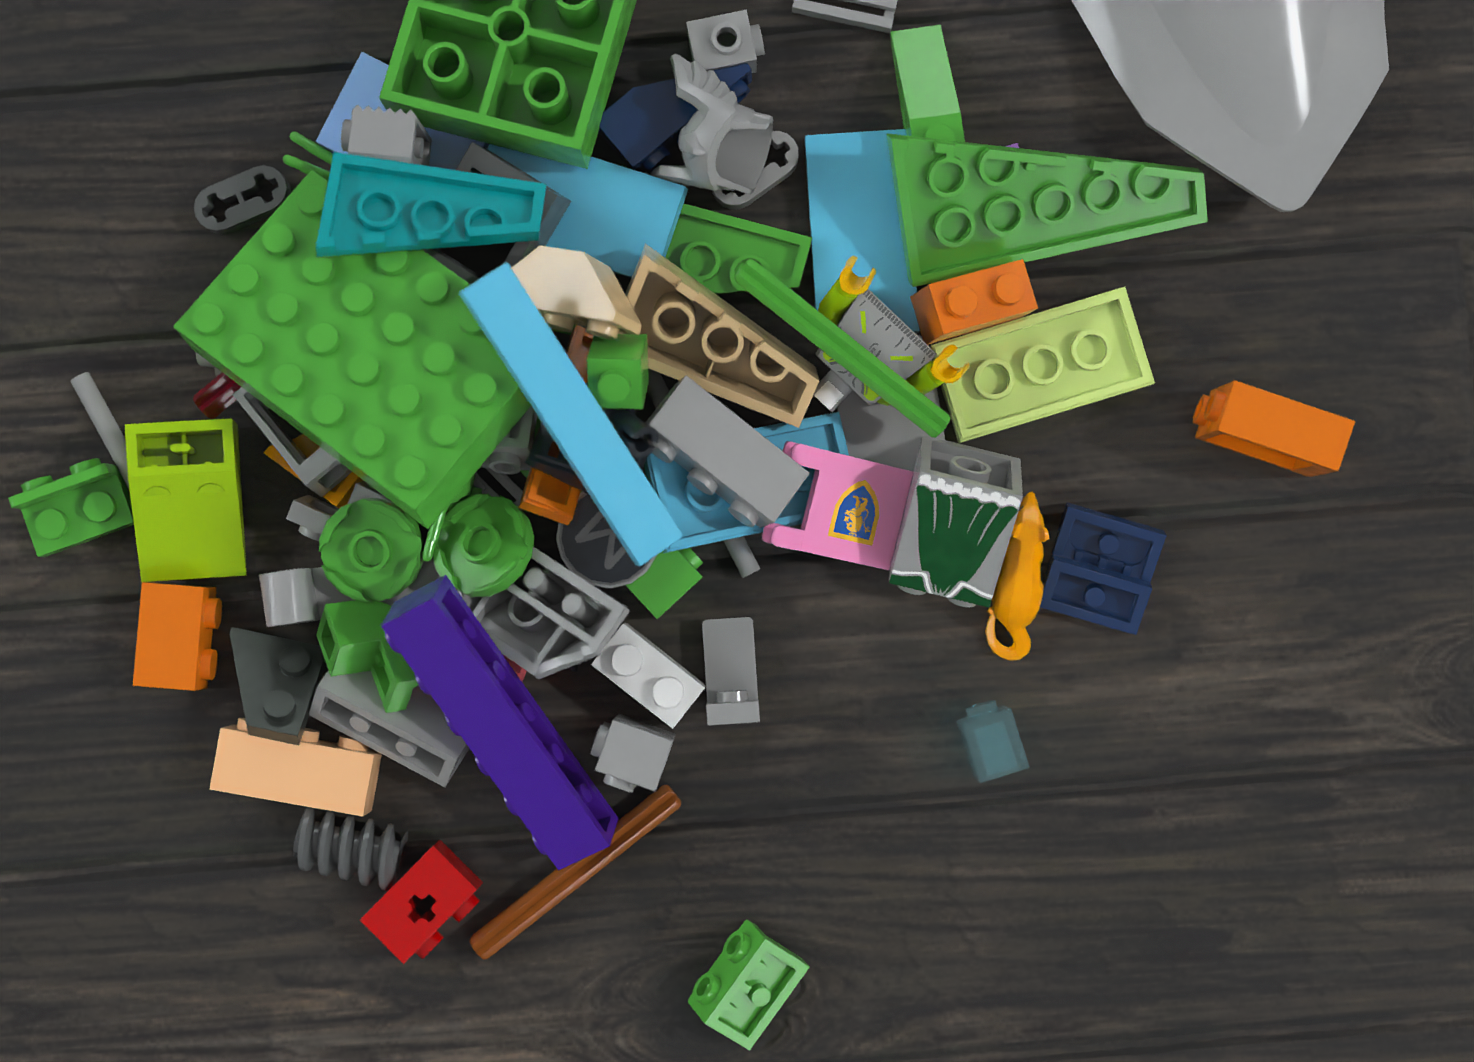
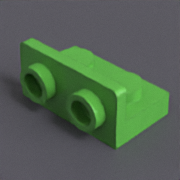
M99 458L89 459L69 468L71 475L53 481L52 476H44L25 482L21 485L22 493L8 498L11 508L21 509L38 557H47L134 525L130 494L116 465L101 464Z
M747 919L738 931L732 933L726 940L722 953L709 971L697 980L688 1003L704 1024L750 1051L810 966L801 957L766 936L756 924Z

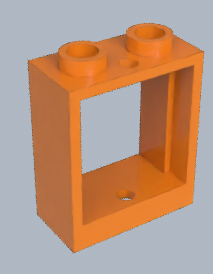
M1236 380L1211 390L1209 396L1203 394L1193 416V423L1199 425L1195 435L1196 439L1308 477L1339 471L1355 421Z

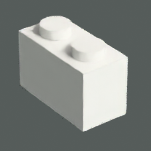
M627 622L622 624L601 654L591 664L672 729L706 687L703 682Z

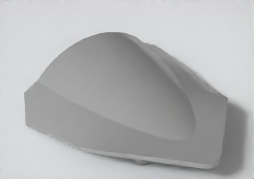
M1072 0L1114 76L1144 123L1201 163L1280 212H1293L1304 206L1312 196L1357 126L1389 71L1384 0Z

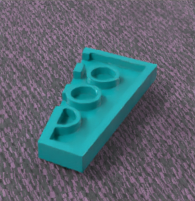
M334 152L316 243L317 257L539 241L546 184Z

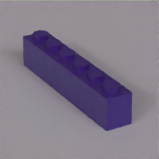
M447 575L395 601L381 624L389 646L396 653L401 654L415 673L416 681L421 690L433 697L445 714L450 730L455 735L462 737L473 752L480 771L484 775L490 776L502 792L509 811L513 815L519 816L529 829L539 852L547 855L555 867L561 870L609 847L618 821L617 815Z

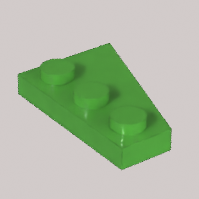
M683 204L665 258L715 294L748 292L736 283L734 279L738 270L748 259L755 260L787 287L795 290L800 287L812 237Z

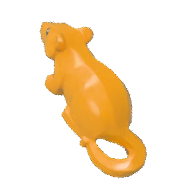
M1029 492L1020 504L992 597V606L987 610L990 614L985 629L988 645L994 654L1010 661L1021 660L1029 653L1031 639L1026 626L1030 625L1035 619L1043 598L1044 585L1041 581V563L1044 551L1042 542L1050 538L1048 530L1044 527L1043 517L1033 492ZM996 618L1004 625L1013 638L1014 643L1012 646L1006 647L996 639Z

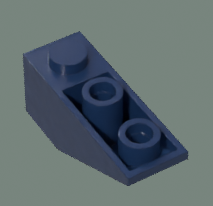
M747 63L712 70L721 82L726 83L730 91L735 92L737 104L749 94L750 88L747 85L752 82V69ZM675 79L633 87L603 112L598 132L629 169L639 172L646 170L650 174L653 169L660 165H665L670 160L672 153L669 150L679 142L681 129L687 125L698 109L676 96Z

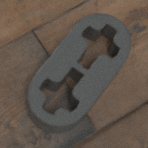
M263 165L251 168L202 190L195 199V217L202 226L215 234L225 235L269 218L292 193L290 183L282 173L273 167ZM263 179H267L272 185L278 184L279 186L272 191L273 200L270 202H266L260 196L247 200L248 196L261 190L259 182ZM217 198L225 204L239 201L240 204L230 207L225 211L227 219L223 222H220L214 216H208V213L215 209L213 201Z

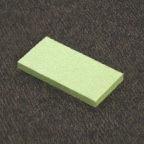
M1125 287L930 346L937 353L933 361L948 345H955L957 350L947 358L948 363L955 368H961L966 363L970 364L968 370L957 382H944L941 385L958 443L1155 384Z

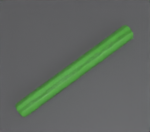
M748 259L738 270L734 278L736 283L929 436L936 438L947 427L951 418L945 411L753 259Z

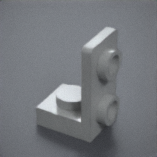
M738 617L704 620L702 631L707 693V724L722 725L760 722L752 618Z

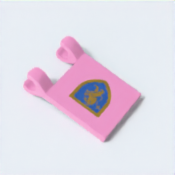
M785 442L783 452L800 466L813 468L815 472L801 529L772 523L764 526L762 540L782 548L889 570L914 472L795 442Z

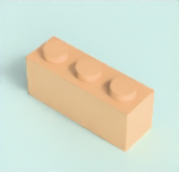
M238 718L237 725L220 728L209 789L364 816L372 811L382 754L369 749L368 746L349 736L340 735L338 743L318 740L320 731L308 728L304 730L300 745L248 735L245 718Z

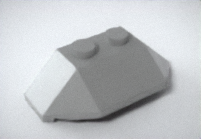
M533 547L532 557L523 574L508 589L489 597H470L459 592L500 652L538 679L599 656L630 612L628 608L535 547Z

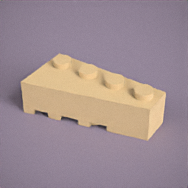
M645 243L625 295L642 325L640 334H647L648 368L676 380H681L687 375L709 393L799 428L819 383L816 367Z

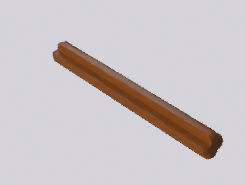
M667 784L662 785L617 821L609 847L561 870H554L472 935L469 942L476 954L483 960L490 958L680 808L681 800Z

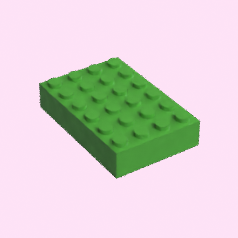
M409 0L379 99L386 110L391 108L394 113L399 109L405 114L412 110L423 127L588 169L600 128L601 118L605 111L637 0Z
M311 170L173 327L196 353L429 529L496 449L498 444L531 407V404L458 294L470 286V284L428 253L418 249L317 257L316 243L328 181Z

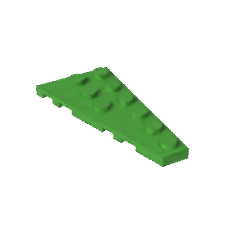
M886 133L908 282L912 287L947 280L1021 259L1025 263L1208 222L1204 173L1197 168Z

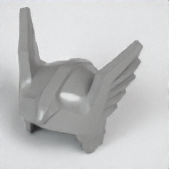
M673 54L670 61L675 78L676 96L698 109L687 125L683 126L679 134V148L682 151L685 166L660 165L653 169L650 174L647 171L645 174L677 184L682 183L687 187L695 186L712 191L724 189L737 190L746 194L754 193L768 156L772 139L773 117L757 113L754 109L737 104L735 92L730 91L726 83L721 82L714 71H706L697 61L690 63L680 55Z

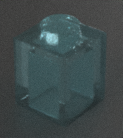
M990 700L967 707L968 717L956 720L974 779L979 783L1030 768L1010 707L1005 705L997 707L995 700Z

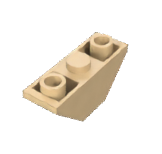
M539 245L511 267L549 328L572 332L574 325L586 327L585 332L610 340H616L618 332L633 335L640 334L642 325L611 267L587 253Z

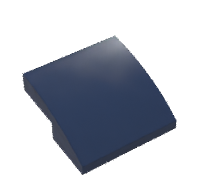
M1067 502L1045 572L1043 598L1040 607L1136 635L1152 591L1150 582L1167 536L1165 531Z

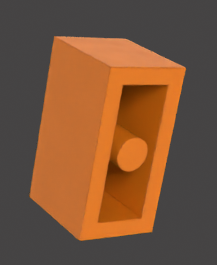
M1023 259L928 284L910 297L923 341L927 345L1013 321L1038 309Z
M142 582L133 686L191 691L208 688V680L215 678L218 665L217 651L211 649L213 629L219 628L222 618V601L220 598H216L217 587Z

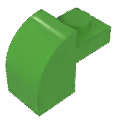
M352 600L325 604L316 636L330 676L371 671L385 712L406 710L413 689L418 686L414 671L403 656L396 653L389 646L384 630L381 627L392 606L372 600L373 602Z

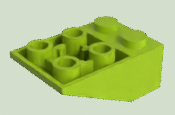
M233 419L125 424L128 482L141 582L247 576L238 424Z

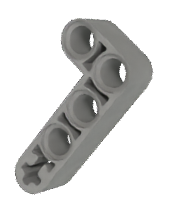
M433 557L428 562L424 561L417 579L401 594L379 602L392 606L395 601L440 578L441 576L435 569ZM322 567L284 570L259 575L267 627L321 620L325 604L355 600L340 593L326 578Z

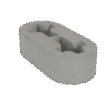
M772 131L770 145L776 150L782 147L788 150L784 157L786 165L780 168L778 164L773 162L763 168L755 191L752 194L745 193L738 197L734 192L725 195L722 192L723 189L712 191L716 201L724 208L740 210L788 178L795 171L798 163V147L795 140L787 133Z

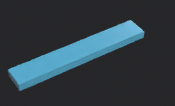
M507 262L460 291L458 294L634 564L642 566L683 537L676 523Z

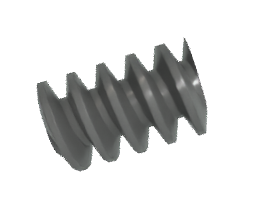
M306 807L295 836L293 858L295 859L298 856V866L302 871L311 870L318 860L319 873L323 876L330 875L338 865L339 877L343 881L350 880L358 869L359 882L364 886L370 885L378 874L379 887L381 890L388 891L399 875L406 850L408 831L398 841L395 840L394 824L389 823L381 836L375 835L374 819L369 818L361 831L355 830L354 815L348 814L342 825L336 826L334 811L328 810L321 821H315V809Z

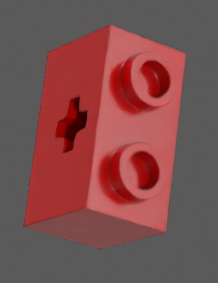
M439 840L360 921L403 964L414 953L421 959H424L444 938L438 929L451 916L459 923L480 902L474 893L483 882ZM430 894L436 902L431 908L432 911L428 910L422 915L416 907L419 905L420 899H424Z

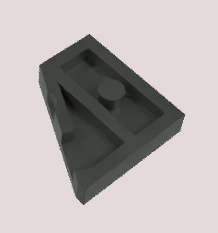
M231 627L229 634L248 735L300 745L317 685L320 683L326 667L320 646Z

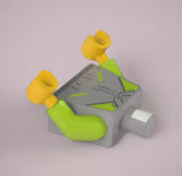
M851 256L848 258L839 278L819 303L818 311L923 395L944 382H957L970 366L969 363H966L961 368H955L948 363L947 358L957 350V346L948 345L934 361H931L937 353L868 289L875 276V268L871 269L868 276L859 277L852 272V267L858 257ZM818 348L815 354L831 370L819 381L814 396L831 412L853 390L869 405L877 402L884 406H890L887 401Z

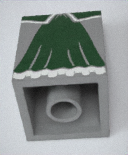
M922 435L890 565L889 583L897 585L901 590L910 594L923 595L927 592L947 597L949 601L962 607L980 605L989 608L1023 498L1021 459Z

